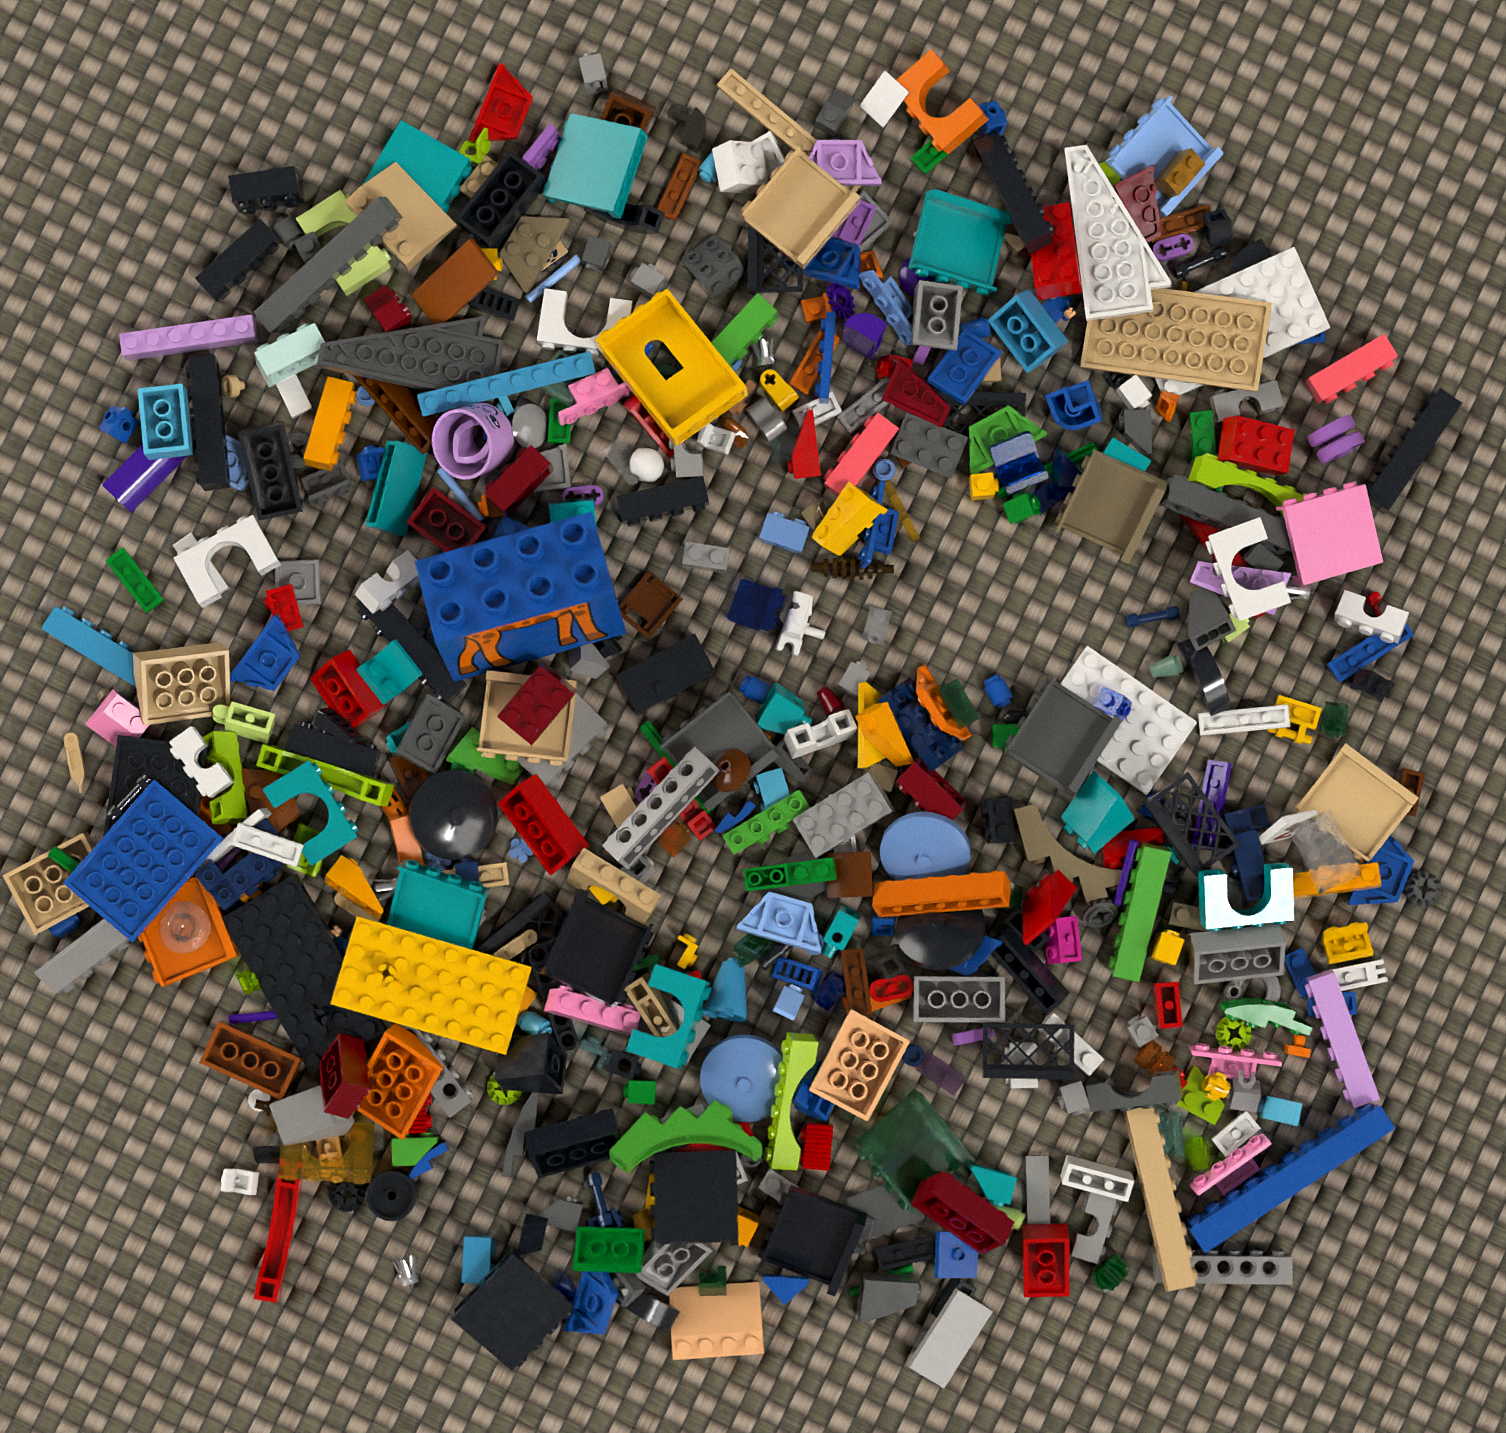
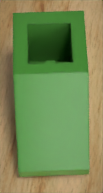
M433 1132L420 1133L419 1137H411V1133H407L404 1140L399 1137L392 1138V1166H415L439 1141V1136H434Z

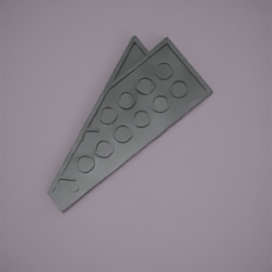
M476 317L321 343L316 367L432 391L499 374L504 341L482 336L485 317ZM494 399L483 401L481 403L493 405Z

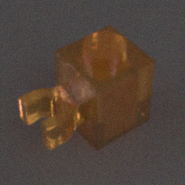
M675 823L670 829L666 828L661 833L663 837L657 843L675 858L692 840V837L689 836L692 831L683 823L680 826Z

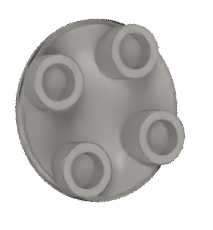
M525 404L515 408L511 424L514 441H517L526 448L530 445L534 448L540 446L548 434L546 414L539 406L534 404Z

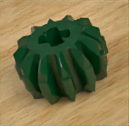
M1112 1254L1097 1266L1091 1275V1280L1098 1289L1108 1293L1124 1281V1278L1128 1276L1130 1268L1121 1257Z

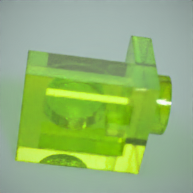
M250 969L236 975L245 995L261 989L255 972L251 973Z

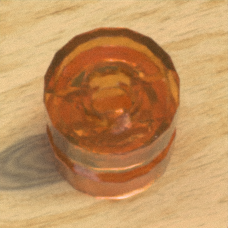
M1151 1040L1141 1048L1133 1062L1142 1069H1149L1148 1074L1153 1077L1156 1072L1169 1071L1176 1062V1058L1167 1051L1162 1052L1161 1046L1154 1040ZM1153 1056L1157 1057L1153 1063L1150 1061Z

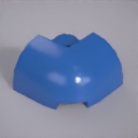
M1090 380L1045 395L1053 418L1064 429L1079 430L1103 421L1101 407L1095 397Z
M816 1060L815 1064L798 1083L792 1102L795 1104L794 1108L805 1115L827 1121L834 1103L808 1090L822 1064L821 1061Z

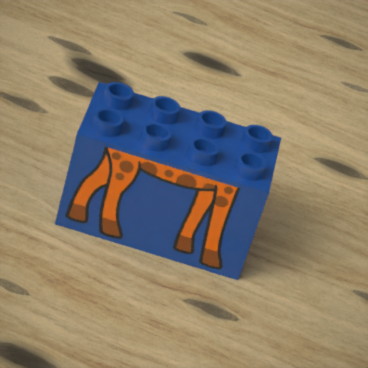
M592 511L415 561L435 644L454 682L484 674L487 670L495 671L626 634Z

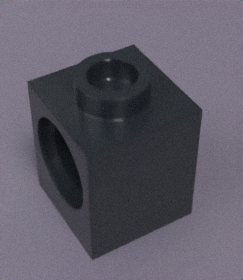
M1225 209L1203 214L1204 237L1210 247H1219L1232 243L1231 219Z
M613 1049L606 1071L632 1080L633 1075L638 1077L642 1064L638 1063L639 1057ZM621 1059H628L631 1062V1069L629 1071L620 1070L618 1064Z

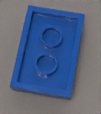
M964 329L958 337L957 350H948L929 376L927 383L962 405H965L999 359L1002 352Z

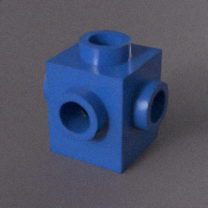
M997 101L980 104V109L989 119L978 129L980 135L983 136L997 129L999 135H1003L1008 123L1005 111L1000 108Z
M111 406L104 414L103 421L98 429L126 444L128 438L135 432L139 421L132 417L133 412L123 406L120 409Z

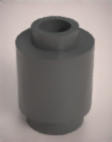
M281 216L274 222L273 231L285 247L293 250L296 248L294 241L301 238L303 234L291 217Z

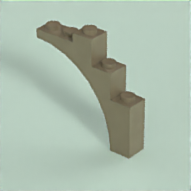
M1036 804L1012 810L1026 862L1032 861V864L1035 865L1046 862L1045 857H1048L1052 874L1059 869L1072 883L1074 882V877H1077L1083 903L1089 902L1090 905H1093L1094 901L1097 903L1102 898L1108 897L1107 887L1109 891L1118 888L1122 870H1110L1091 865L1064 849L1043 823Z

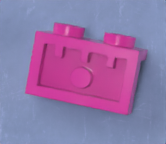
M1077 916L1057 918L1055 922L1044 930L1051 938L1045 943L1047 963L1058 964L1082 961Z

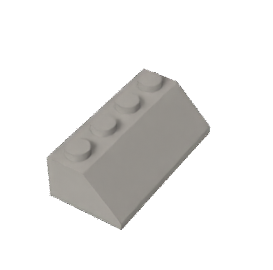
M103 919L34 973L55 994H61L62 992L67 994L76 987L74 985L76 981L80 978L85 980L94 973L92 969L98 964L101 967L112 959L110 957L111 954L115 951L119 953L130 945L128 943L130 940L107 920Z

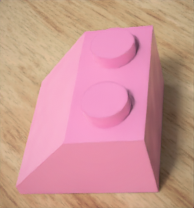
M114 689L85 723L86 726L115 747L118 735L139 738L149 726L142 724L140 708Z

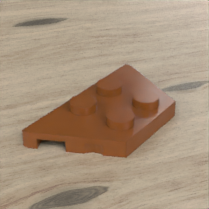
M242 768V780L245 787L244 794L251 813L253 814L258 809L268 808L272 815L267 819L281 834L287 828V825L300 815L295 798L292 797L274 809L262 789L283 777L284 774L274 771Z

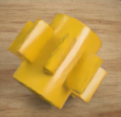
M1213 1072L1212 1075L1208 1074L1202 1084V1090L1207 1092L1205 1097L1214 1101L1216 1099L1220 1100V1097L1225 1098L1230 1090V1083L1226 1081L1227 1075L1220 1072Z

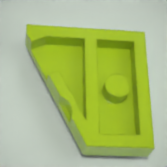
M1193 1065L1185 1080L1188 1083L1182 1089L1183 1097L1180 1101H1177L1178 1104L1176 1105L1215 1125L1225 1104L1221 1099L1214 1101L1205 1097L1207 1092L1202 1090L1205 1077L1199 1068Z

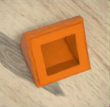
M1161 391L1155 410L1167 422H1170L1181 395Z

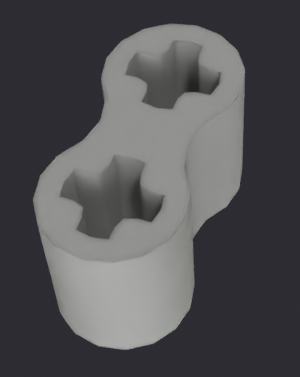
M764 396L745 409L768 442L787 430L783 420Z

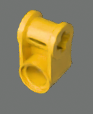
M770 369L761 374L759 380L761 389L781 412H784L799 398L794 389L776 371ZM765 377H767V378H769V379H770L771 377H773V378H774V381H773V384H774V385H772V384H770V383H769L768 385H766V384H765V381H766V378H765Z

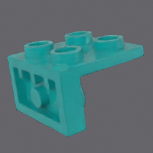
M396 639L391 641L375 657L356 669L383 705L400 695L422 675L420 669Z

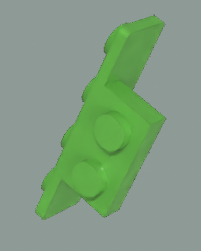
M797 790L724 834L723 838L732 853L737 854L756 842L759 845L771 839L769 834L777 831L779 834L790 827L788 823L810 809V806L801 791Z

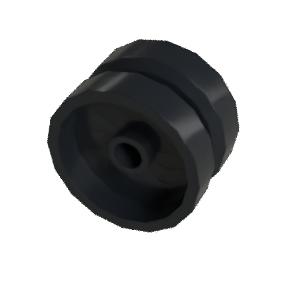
M388 1169L378 1174L371 1181L367 1189L366 1200L369 1209L376 1217L385 1221H397L405 1218L414 1209L418 1200L419 1189L415 1179H411L409 1173L401 1169ZM390 1191L396 1193V1197L393 1199L388 1197Z

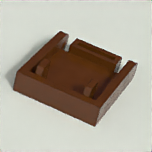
M650 571L646 573L619 605L622 618L648 640L683 601L679 597L673 603L671 600L676 596V593L658 577H655L649 583L648 580L653 575ZM632 609L648 622L643 629L627 616Z

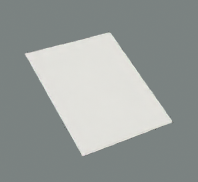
M884 71L860 104V107L884 128L909 92Z

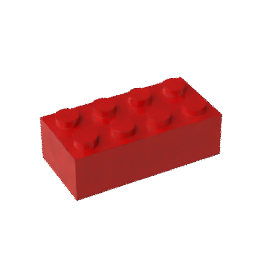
M1070 202L1042 207L1045 213L1043 218L1045 222L1050 221L1054 233L1051 234L1053 243L1031 253L1034 284L1038 300L1083 293Z
M537 774L518 784L497 803L550 876L574 860L583 848L587 849L589 847L585 838L580 834Z

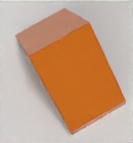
M874 250L860 253V273L874 270L882 281V271ZM860 279V288H863L864 286Z

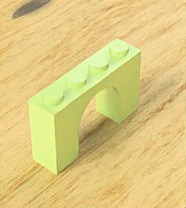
M341 190L297 217L296 220L306 235L313 231L318 236H321L332 228L346 227L356 216L348 209L344 202L350 197L349 194L344 196ZM378 246L371 247L366 251L368 254L364 259L359 262L356 261L351 265L352 269L344 276L340 275L336 279L346 296L391 268L388 262L391 258L384 248L380 250Z

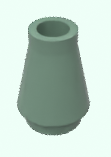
M1172 654L1155 664L1149 665L1153 678L1179 675L1178 673L1184 672L1179 655L1173 656Z

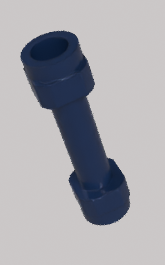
M1178 606L1167 607L1164 611L1137 615V613L1125 615V624L1127 628L1138 627L1139 624L1180 619Z
M599 1172L586 1176L588 1187L593 1190L599 1212L597 1217L600 1227L609 1228L614 1224L612 1214L607 1211L601 1189L603 1184Z

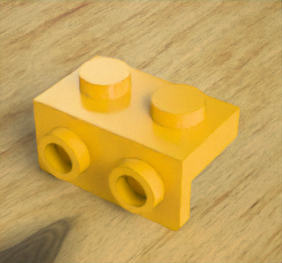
M1354 922L1340 928L1334 926L1323 931L1321 941L1329 964L1373 956L1374 951L1367 933V922Z

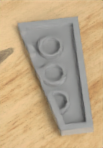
M566 443L549 451L541 452L551 463L554 471L534 492L571 488ZM505 466L480 476L482 495H485L484 493L487 491L485 487L493 479L497 481L502 475L501 471Z

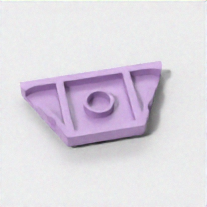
M862 140L816 141L808 158L841 185H882V180L878 176Z

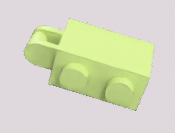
M233 701L230 707L216 705L213 708V720L224 724L225 732H236L239 736L268 744L275 725V714Z

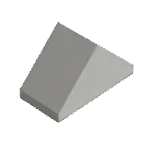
M592 643L568 650L569 670L597 679L610 667Z

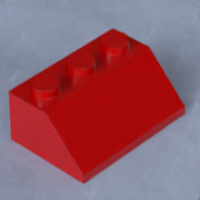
M348 650L331 658L310 680L327 706L339 713L353 728H357L375 716L387 704L383 705L356 671L361 665L351 650Z

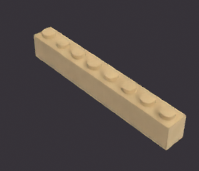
M1142 1107L1125 1111L1124 1118L1165 1292L1196 1286L1197 1273L1195 1267H1191L1189 1258H1192L1191 1248L1189 1244L1186 1245L1184 1236L1187 1235L1184 1222H1180L1178 1214L1181 1213V1206L1179 1200H1175L1173 1193L1176 1190L1174 1178L1170 1177L1168 1168L1171 1167L1168 1154L1164 1155L1163 1151L1165 1138L1163 1132L1158 1130L1157 1124L1160 1123L1158 1111L1154 1110V1108L1142 1109Z

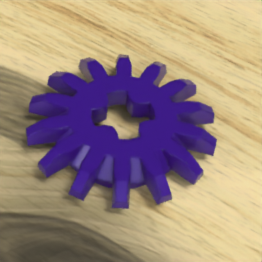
M830 283V286L827 287L829 293H826V296L831 299L828 301V304L833 305L831 308L832 312L836 310L837 317L841 316L843 320L849 319L855 313L852 308H855V304H853L854 298L851 296L850 290H847L845 286ZM838 298L842 299L843 303H839Z

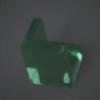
M717 1266V1273L699 1274V1296H727L726 1266Z

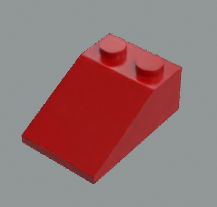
M1059 869L1052 875L1048 872L1039 881L1041 884L1038 887L1033 885L1026 892L1028 897L1023 903V943L1026 945L1055 922L1077 889Z
M1067 1223L1022 1224L1024 1297L1069 1296V1234Z

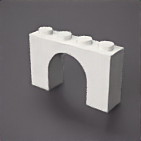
M545 288L537 335L538 345H541V348L546 350H554L555 347L563 348V351L567 353L590 351L591 356L602 354L597 348L595 341L599 334L591 338H580L567 330L564 324L568 299L567 291ZM610 298L607 322L602 331L611 329L619 319L632 314L633 302Z
M245 515L236 521L237 523L231 527H222L217 531L216 535L211 538L204 537L197 542L198 545L192 548H184L174 557L188 586L202 608L222 598L209 572L211 558L219 549L226 546L243 548L248 552L261 576L281 565L253 515Z
M1260 517L1208 536L1209 541L1205 543L1209 554L1215 555L1217 562L1213 563L1217 576L1222 575L1224 584H1221L1225 597L1229 596L1232 605H1229V609L1233 618L1237 617L1238 621L1291 603L1284 581L1260 590H1248L1241 587L1232 576L1231 563L1235 554L1244 547L1268 539Z

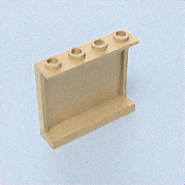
M798 147L795 151L791 150L784 159L786 161L781 168L777 167L770 175L772 179L767 185L762 184L756 192L757 197L752 202L749 200L741 211L743 212L742 220L804 270L857 207L861 197L854 191L851 193L804 155L801 148Z
M487 670L479 747L477 748V752L482 753L481 757L495 758L496 754L504 755L505 760L517 761L518 757L527 758L526 762L540 764V760H547L549 765L562 766L563 762L568 763L576 693L531 746L497 717L531 675ZM566 680L570 685L577 689V681Z
M1345 743L1337 756L1296 806V809L1299 810L1298 813L1317 810L1320 817L1314 821L1317 824L1315 828L1325 836L1327 833L1334 836L1333 842L1342 849H1345L1346 846L1353 851L1351 856L1359 862L1363 863L1365 860L1369 863L1419 798Z

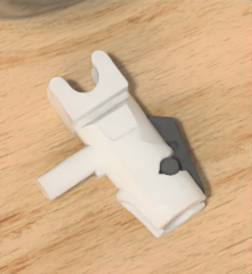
M797 591L791 594L779 615V619L784 625L777 641L776 651L782 650L785 643H790L792 645L791 654L798 656L804 634L823 640L825 631L810 627V624L807 623L808 617L812 615L813 596Z

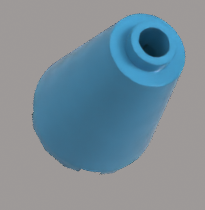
M727 958V961L722 962L712 985L709 998L703 1007V1014L714 1019H717L718 1016L724 1018V1021L744 1022L746 1020L745 967L740 963L741 960Z

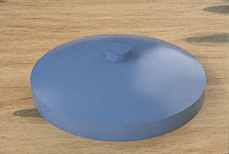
M914 812L904 815L892 822L882 837L880 846L881 862L886 872L895 881L908 878L923 879L927 877L964 875L970 862L971 848L965 832L954 821L940 814Z
M734 1035L721 1040L710 1049L702 1064L700 1085L705 1099L709 1105L714 1100L720 1104H726L732 1110L733 1120L753 1122L769 1117L771 1115V1107L776 1101L774 1089L775 1084L779 1083L778 1065L779 1062H782V1052L770 1041L754 1035Z

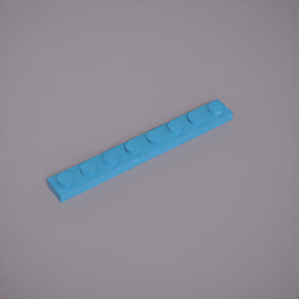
M588 351L417 394L422 416H427L596 372L591 352Z

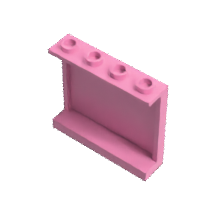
M1356 481L1343 484V489L1337 490L1336 487L1324 489V494L1318 496L1316 493L1303 495V500L1297 501L1296 498L1283 501L1284 505L1276 507V510L1283 511L1297 571V575L1292 576L1294 585H1306L1383 563L1366 484L1357 485Z

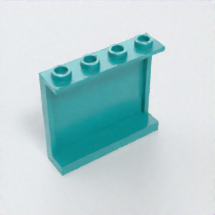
M570 113L569 119L564 125L562 139L557 145L555 160L550 166L548 181L543 187V196L553 204L556 200L608 212L612 217L621 219L648 139L647 134L641 128Z
M401 120L363 184L397 162L447 214L450 208L449 202L452 197L456 198L459 194L460 184L463 178L467 179L472 171V164L468 157Z
M937 189L927 191L908 269L915 271V274L921 277H928V275L935 277L937 282L948 283L949 281L955 283L956 286H963V289H974L975 293L986 296L988 293L997 291V288L993 287V281L1006 225L1012 223L1008 213Z
M404 860L397 867L400 873L387 925L473 950L489 888L484 887L482 883L477 881H466L456 874L443 873L436 867L419 865L420 863L415 860Z

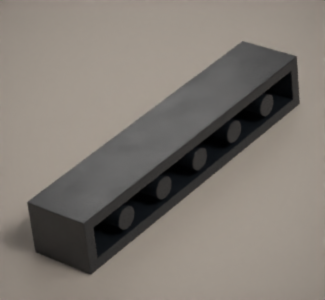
M997 129L972 140L975 151L1028 253L1030 254L1053 243L1051 236L1054 233L1053 227L1049 220L1045 222L1043 218L1045 213L1041 204L1036 205L1034 201L1036 198L1031 186H1026L1025 182L1027 179L1023 170L1017 169L1018 161L1014 153L1008 152L1009 144L1005 136H1000Z
M215 355L188 358L189 366H186L187 379H190L191 387H188L189 400H192L193 408H190L189 411L191 421H194L195 429H192L191 433L193 442H196L197 450L193 451L194 461L198 463L199 471L195 472L196 482L198 485H201L204 491L231 488L219 361Z
M1442 388L1436 392L1431 391L1424 401L1427 405L1423 411L1419 409L1414 415L1412 427H1407L1400 436L1402 441L1399 446L1394 445L1387 455L1390 459L1386 465L1382 463L1375 472L1377 475L1375 481H1369L1366 485L1370 506L1382 514L1390 510L1462 405L1461 401Z
M360 600L356 603L360 608L357 611L365 621L370 619L375 624L372 628L380 637L385 635L389 639L387 645L394 639L400 643L422 672V675L419 677L420 681L425 686L430 684L435 689L432 693L439 701L445 700L449 704L468 686L464 680L453 681L440 654L392 603L384 611L379 609L374 614Z

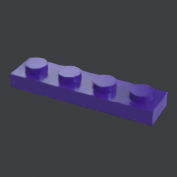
M1208 760L1202 792L1222 818L1232 764ZM1201 799L1198 812L1203 813L1205 803ZM1207 809V814H1212L1210 810ZM1197 815L1195 828L1201 827L1202 816ZM1206 817L1204 829L1216 831L1217 820L1212 817ZM1194 831L1193 844H1198L1199 831ZM1203 832L1201 845L1213 847L1215 834ZM1201 848L1202 850L1212 851L1211 849Z

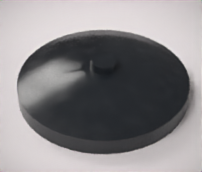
M461 770L441 771L429 776L415 790L409 804V826L417 843L431 855L448 860L468 858L481 851L491 840L498 822L497 802L489 786L476 775Z
M982 909L902 915L897 919L896 938L901 952L913 964L931 970L949 969L963 964L977 953L985 939L986 921Z

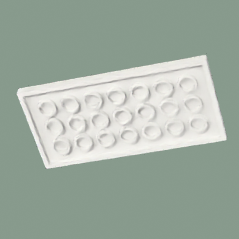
M1295 247L1195 291V293L1272 303L1263 358L1330 329V325ZM1155 378L1160 391L1183 395L1203 386L1201 384Z

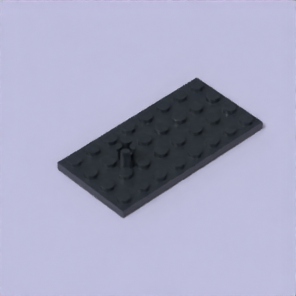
M297 874L222 918L230 937L300 1057L303 1058V1062L311 1075L319 1071L320 1060L339 1033L363 1039L365 1044L388 1030L380 1018L331 1004L345 955Z

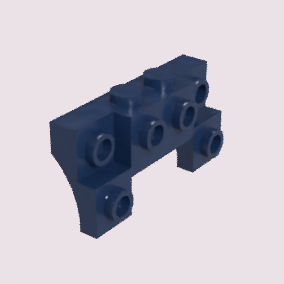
M909 677L877 701L879 703L888 702L890 709L896 711L900 731L932 772L964 747L959 738L949 733L944 735L933 724L929 714L917 700L919 696L916 693V681Z
M1265 804L1222 814L1224 823L1240 844L1228 855L1231 854L1232 856L1231 871L1233 876H1237V879L1240 881L1245 902L1262 898L1264 893L1265 861L1256 829L1271 826ZM1228 836L1227 841L1225 842V848L1232 844V841L1229 839Z
M267 818L254 827L282 837ZM251 852L225 873L212 860L194 875L207 892H210L220 907L226 911L245 895L248 897L253 895L259 889L257 886L263 881L267 883L277 875L275 872L286 863Z

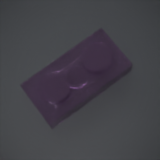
M930 1052L927 1053L923 1062L916 1069L953 1096L966 1079L964 1075Z

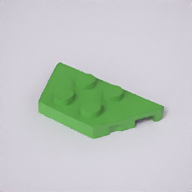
M1009 405L969 426L970 474H977L1047 435L1046 431L1019 414Z

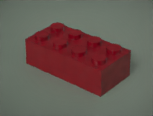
M945 1171L921 1181L910 1203L979 1254L1004 1245L1014 1225V1221L1005 1212L993 1207L988 1200L975 1194L970 1187L963 1185L952 1174Z

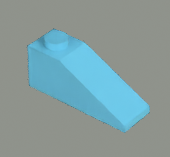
M1263 1095L1259 1101L1257 1112H1259V1117L1298 1126L1302 1104Z

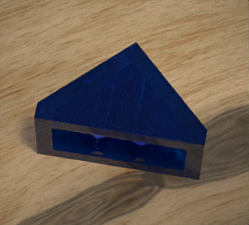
M1057 447L1054 450L1051 481L1057 487H1074L1072 484L1077 474L1082 475V473L1062 450Z

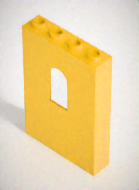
M668 289L663 292H657L649 302L636 307L632 314L619 319L615 326L609 330L602 331L597 339H595L599 351L675 447L748 396L745 384ZM650 341H662L683 366V369L668 380H665L645 355V347Z

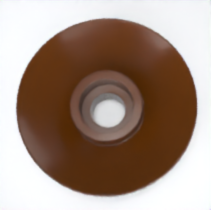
M728 750L721 753L713 762L720 771L711 780V783L722 792H731L740 788L748 779L751 771V763L748 756L740 750Z

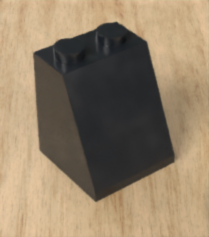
M549 1033L511 1038L506 1055L496 1052L497 1063L493 1073L494 1080L504 1090L563 1094L567 1052L560 1048L559 1044Z

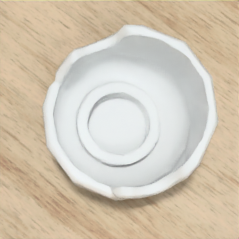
M638 448L632 454L630 460L631 472L638 475L640 481L654 482L661 476L664 470L663 458L654 449Z

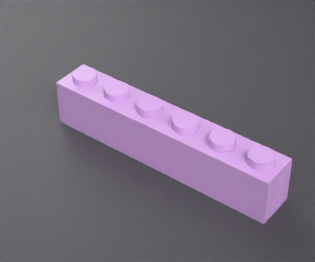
M252 315L119 334L122 356L127 361L259 342L256 320Z
M1330 969L1307 977L1308 984L1304 985L1308 997H1313L1315 1005L1312 1006L1316 1019L1320 1018L1323 1026L1319 1028L1323 1039H1328L1331 1046L1327 1050L1331 1061L1336 1060L1338 1069H1335L1338 1081H1343L1346 1089L1342 1092L1346 1103L1351 1102L1352 1106L1357 1108L1380 1100L1335 972Z

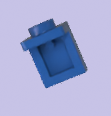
M366 446L362 452L355 456L361 481L377 480L381 465L380 455L385 452L384 447Z

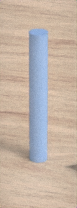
M575 255L528 293L525 298L529 303L543 294L545 288L549 289L581 263L580 258Z
M441 467L437 473L468 512L482 522L485 519L484 516L480 515V511L452 476Z

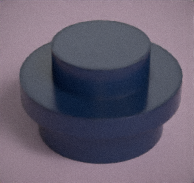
M909 1044L902 1059L909 1066H918L924 1060V1051L917 1044Z

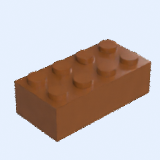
M222 1020L218 1021L199 1063L282 1100L287 1097L301 1067L303 1058L296 1053Z

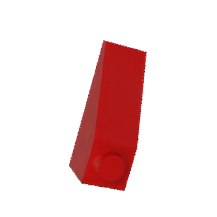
M635 395L631 396L622 405L667 457L671 458L674 455V449H670L668 436Z
M808 407L791 452V460L787 461L789 474L793 473L794 479L821 476L812 407Z
M1160 827L1119 832L1100 849L1103 868L1118 869L1124 865L1130 839L1139 841L1137 848H1140L1142 842L1159 846L1166 842L1167 836Z

